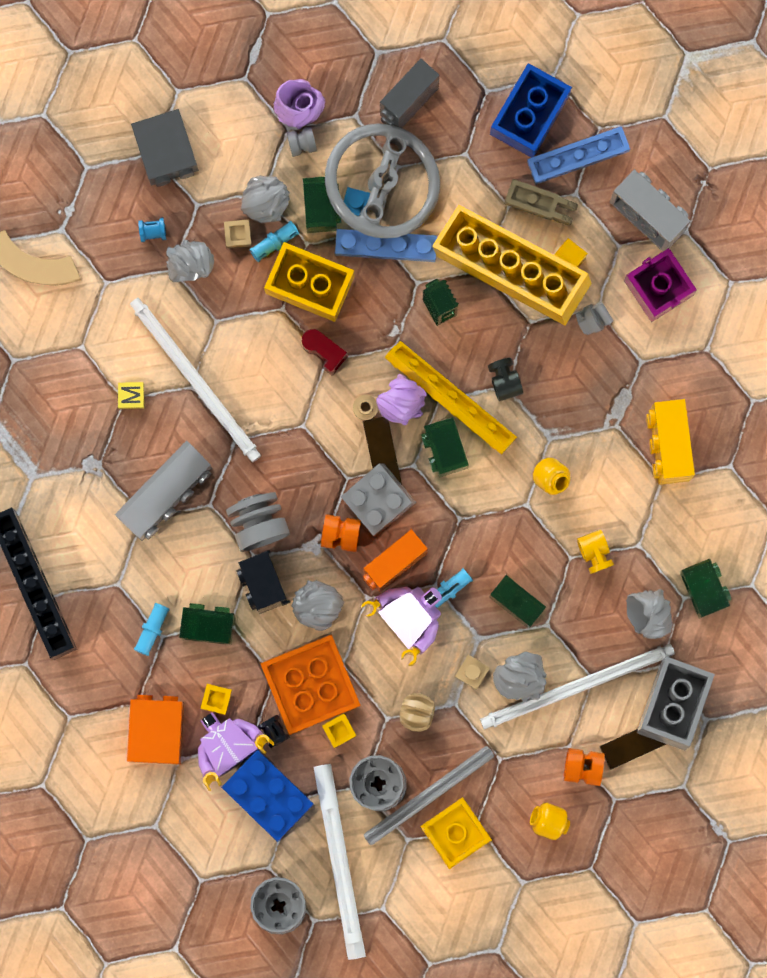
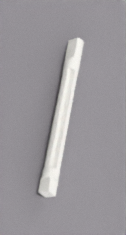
M331 764L316 766L313 768L337 892L348 960L366 957L346 853Z

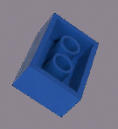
M528 63L490 129V135L531 158L535 157L568 100L572 87Z
M259 750L221 787L277 842L314 805Z

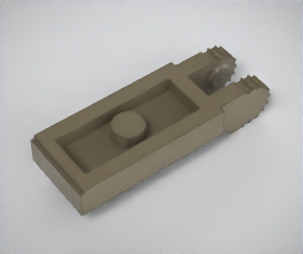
M512 179L504 202L505 205L548 220L553 219L565 225H571L573 220L567 215L555 212L556 206L559 205L570 211H576L578 204L561 198L558 194Z

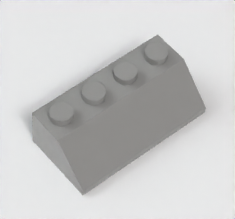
M186 440L122 506L115 516L141 541L145 537L149 540L158 531L156 526L163 519L167 521L176 512L174 507L180 501L185 503L193 495L194 491L192 489L198 483L202 485L208 480L212 474L210 472L212 466Z

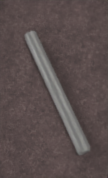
M485 746L364 834L366 841L370 845L375 844L494 757L491 749Z

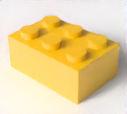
M283 242L264 290L265 294L336 322L355 275L354 270Z
M685 399L654 402L648 414H646L647 428L652 429V439H649L650 452L655 454L656 458L655 464H652L653 477L658 479L659 485L689 482L695 476Z

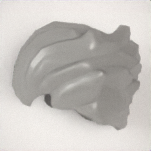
M261 175L252 177L243 192L241 211L250 219L260 223L280 221L281 215L289 204L290 192L287 190V186L279 181L277 177Z
M184 240L182 245L177 244L174 248H167L168 261H166L169 279L172 282L195 281L201 277L206 278L214 267V255L204 242Z
M308 580L305 586L295 592L296 596L293 598L292 607L295 617L301 624L318 631H323L330 628L332 622L338 618L344 601L343 597L334 587L317 580L313 582Z
M662 589L657 591L645 590L644 592L632 593L627 596L628 619L634 626L636 633L643 634L644 637L649 639L664 637L671 632L673 626L670 601L664 599V591Z
M523 652L516 656H510L505 660V664L497 666L493 673L496 689L507 699H522L523 702H527L529 698L538 700L540 699V694L544 692L546 673L544 672L542 657L538 654Z

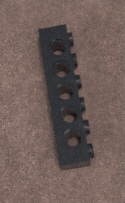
M11 507L0 512V546L50 659L56 660L78 650L17 511Z

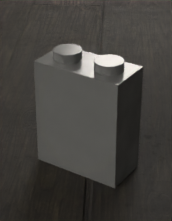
M420 58L380 101V116L384 124L402 128L439 89L440 75L423 59Z
M179 109L131 124L151 186H164L169 184L171 179L178 177L186 179L192 177L194 172L199 171Z

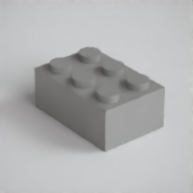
M634 169L613 191L609 203L663 252L670 248L685 233L690 223L689 215L680 206L676 208L669 201L670 197L663 190L655 189L651 185L652 181L645 173H638Z
M666 656L660 663L637 733L686 751L691 746L715 674Z

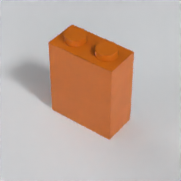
M411 529L363 568L365 574L363 580L372 591L377 588L381 592L427 555L428 548Z
M137 695V699H131L127 762L181 764L184 702L178 701L177 696H163V701L152 700L153 695Z

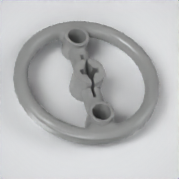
M378 123L358 127L340 139L327 161L325 185L331 205L345 223L365 235L387 239L407 235L418 229L429 218L438 202L440 176L434 157L419 138L403 128ZM369 136H385L386 142L382 148L384 155L381 164L368 179V188L371 191L368 202L361 210L359 216H356L346 206L338 190L337 168L339 161L347 148L356 141ZM390 143L397 145L399 151L392 150ZM406 146H409L420 157L428 176L427 199L419 213L411 220L396 226H381L379 222L383 216V202L386 195L398 182L395 167ZM385 173L384 178H383L385 185L381 188V186H382V183H381V182H382V178H381V177H382L383 174ZM366 210L373 211L376 215V219L370 218L367 215Z

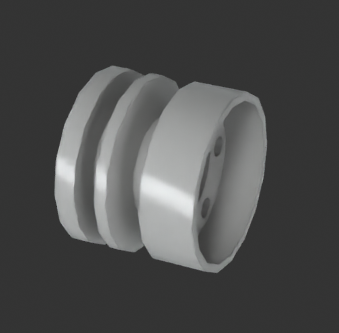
M276 492L249 496L226 509L228 517L239 516L230 522L231 526L244 527L243 530L235 535L240 552L272 544L290 535L285 518H272V515L281 510L280 504L268 506L278 500Z
M381 755L369 756L360 760L353 768L349 778L350 791L353 798L361 806L373 811H387L396 807L404 798L407 789L406 776L402 768L395 761ZM380 777L382 781H386V785L382 786L381 791H379L378 788L373 787V784L377 782L376 778Z
M274 877L265 880L255 889L251 897L250 909L253 919L262 929L271 934L283 935L294 931L302 923L306 915V901L303 892L294 882L286 878ZM276 900H279L280 903H286L283 907L284 912L281 914L278 911L273 912L272 910L275 907L274 902Z

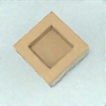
M249 220L224 222L227 249L252 246Z
M467 655L455 677L477 690L490 667Z

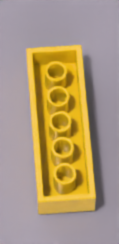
M461 205L457 206L432 246L438 258L564 326L592 284L587 272Z

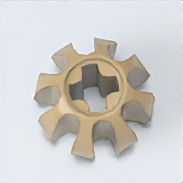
M420 693L407 695L403 700L400 710L401 724L411 731L421 732L427 730L433 720L434 702L428 696Z

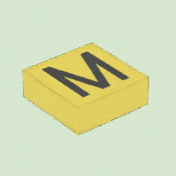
M144 382L118 383L119 409H144Z

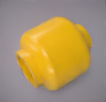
M548 457L541 460L534 468L533 481L535 485L546 493L556 495L566 490L569 486L570 471L568 467L555 458Z
M543 803L540 806H536L532 811L530 825L535 834L550 840H557L562 834L565 835L568 832L570 820H567L568 817L565 809L550 803Z

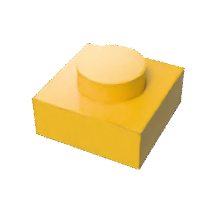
M207 684L200 709L226 715L232 690Z
M345 714L322 725L334 748L356 737Z

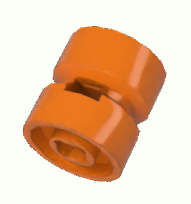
M326 514L321 547L335 549L337 546H341L344 551L356 552L361 520L346 518L345 521H342L340 516Z
M568 748L564 781L578 783L580 780H584L585 784L600 786L605 753L590 751L588 754H584L583 750ZM584 764L590 766L589 770H583Z

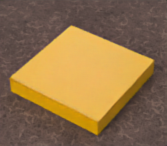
M463 797L420 826L449 869L492 841Z

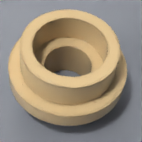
M369 395L359 396L353 404L355 416L361 420L374 418L378 412L376 400ZM368 403L370 410L367 412L362 411L361 405Z

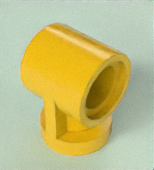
M601 529L577 538L578 547L584 561L588 562L591 560L593 565L588 568L590 574L614 565L612 559L608 561L605 555L609 554L610 550Z

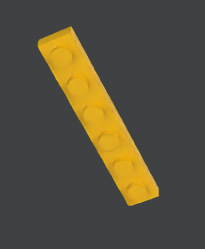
M402 341L397 343L385 356V359L396 369H399L408 378L416 382L432 399L439 402L454 417L462 421L472 432L480 436L501 455L517 438V436Z

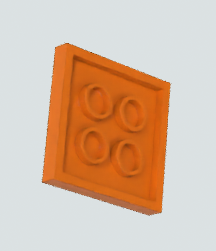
M332 634L260 663L289 735L361 706Z

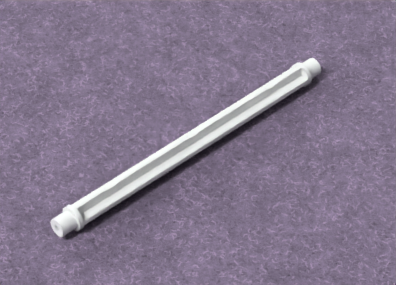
M139 298L134 299L130 303L135 311L134 314L140 318L146 328L153 334L160 346L243 451L244 456L247 455L252 463L259 459L261 455L256 449L257 446L252 443L241 427L238 426L231 414L151 313L148 306L144 305Z
M671 644L663 647L658 646L657 649L542 693L538 700L530 698L527 702L522 701L497 712H491L488 716L480 719L483 729L492 726L495 728L501 723L659 662L666 656L675 655L674 649Z

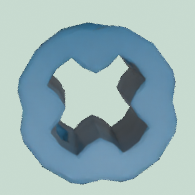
M164 217L158 221H138L141 242H145L148 239H167Z

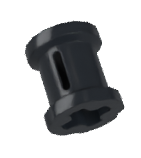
M278 715L258 725V728L262 729L265 735L274 742V745L269 743L270 749L290 738L289 734H285L278 722Z

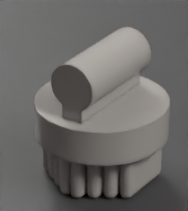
M599 302L594 306L590 304L584 307L582 311L576 313L578 325L586 335L602 331L604 326L613 322L603 302Z

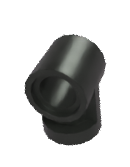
M512 358L501 359L488 365L489 372H495L496 374L491 379L499 402L523 394V388L517 371H510L509 368L513 365Z

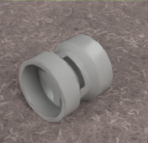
M311 127L304 128L300 134H297L295 131L287 132L292 157L299 156L302 150L309 153L317 151Z

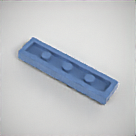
M621 126L529 158L527 163L536 185L630 152V147Z
M337 229L335 256L435 262L436 254L432 246L437 236L407 234L397 238L386 239L368 236L357 230Z

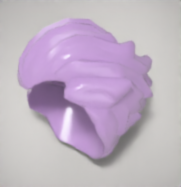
M304 79L288 80L277 90L273 103L274 111L280 122L287 124L288 127L301 129L303 126L318 119L325 107V98L320 91L311 87L310 83Z
M398 374L397 378L389 383L391 389L378 395L376 398L378 409L385 419L407 425L409 419L423 415L421 407L425 405L424 396H427V394L416 382L407 379L402 374Z

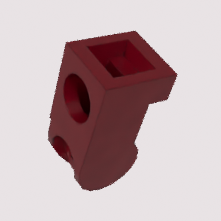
M316 329L307 330L302 336L301 341L304 350L309 354H316L326 362L324 370L333 376L347 359V352Z

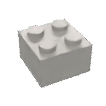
M382 463L374 467L341 496L373 536L383 532L416 503L386 465Z

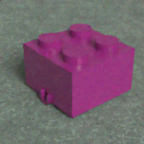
M669 248L652 259L651 257L645 259L641 266L628 273L624 279L625 284L651 323L694 296L697 291Z

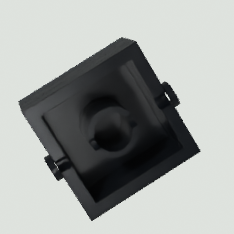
M270 550L238 562L240 569L236 570L242 586H248L250 593L245 595L252 611L257 609L259 614L291 603L290 600L287 601L269 556Z

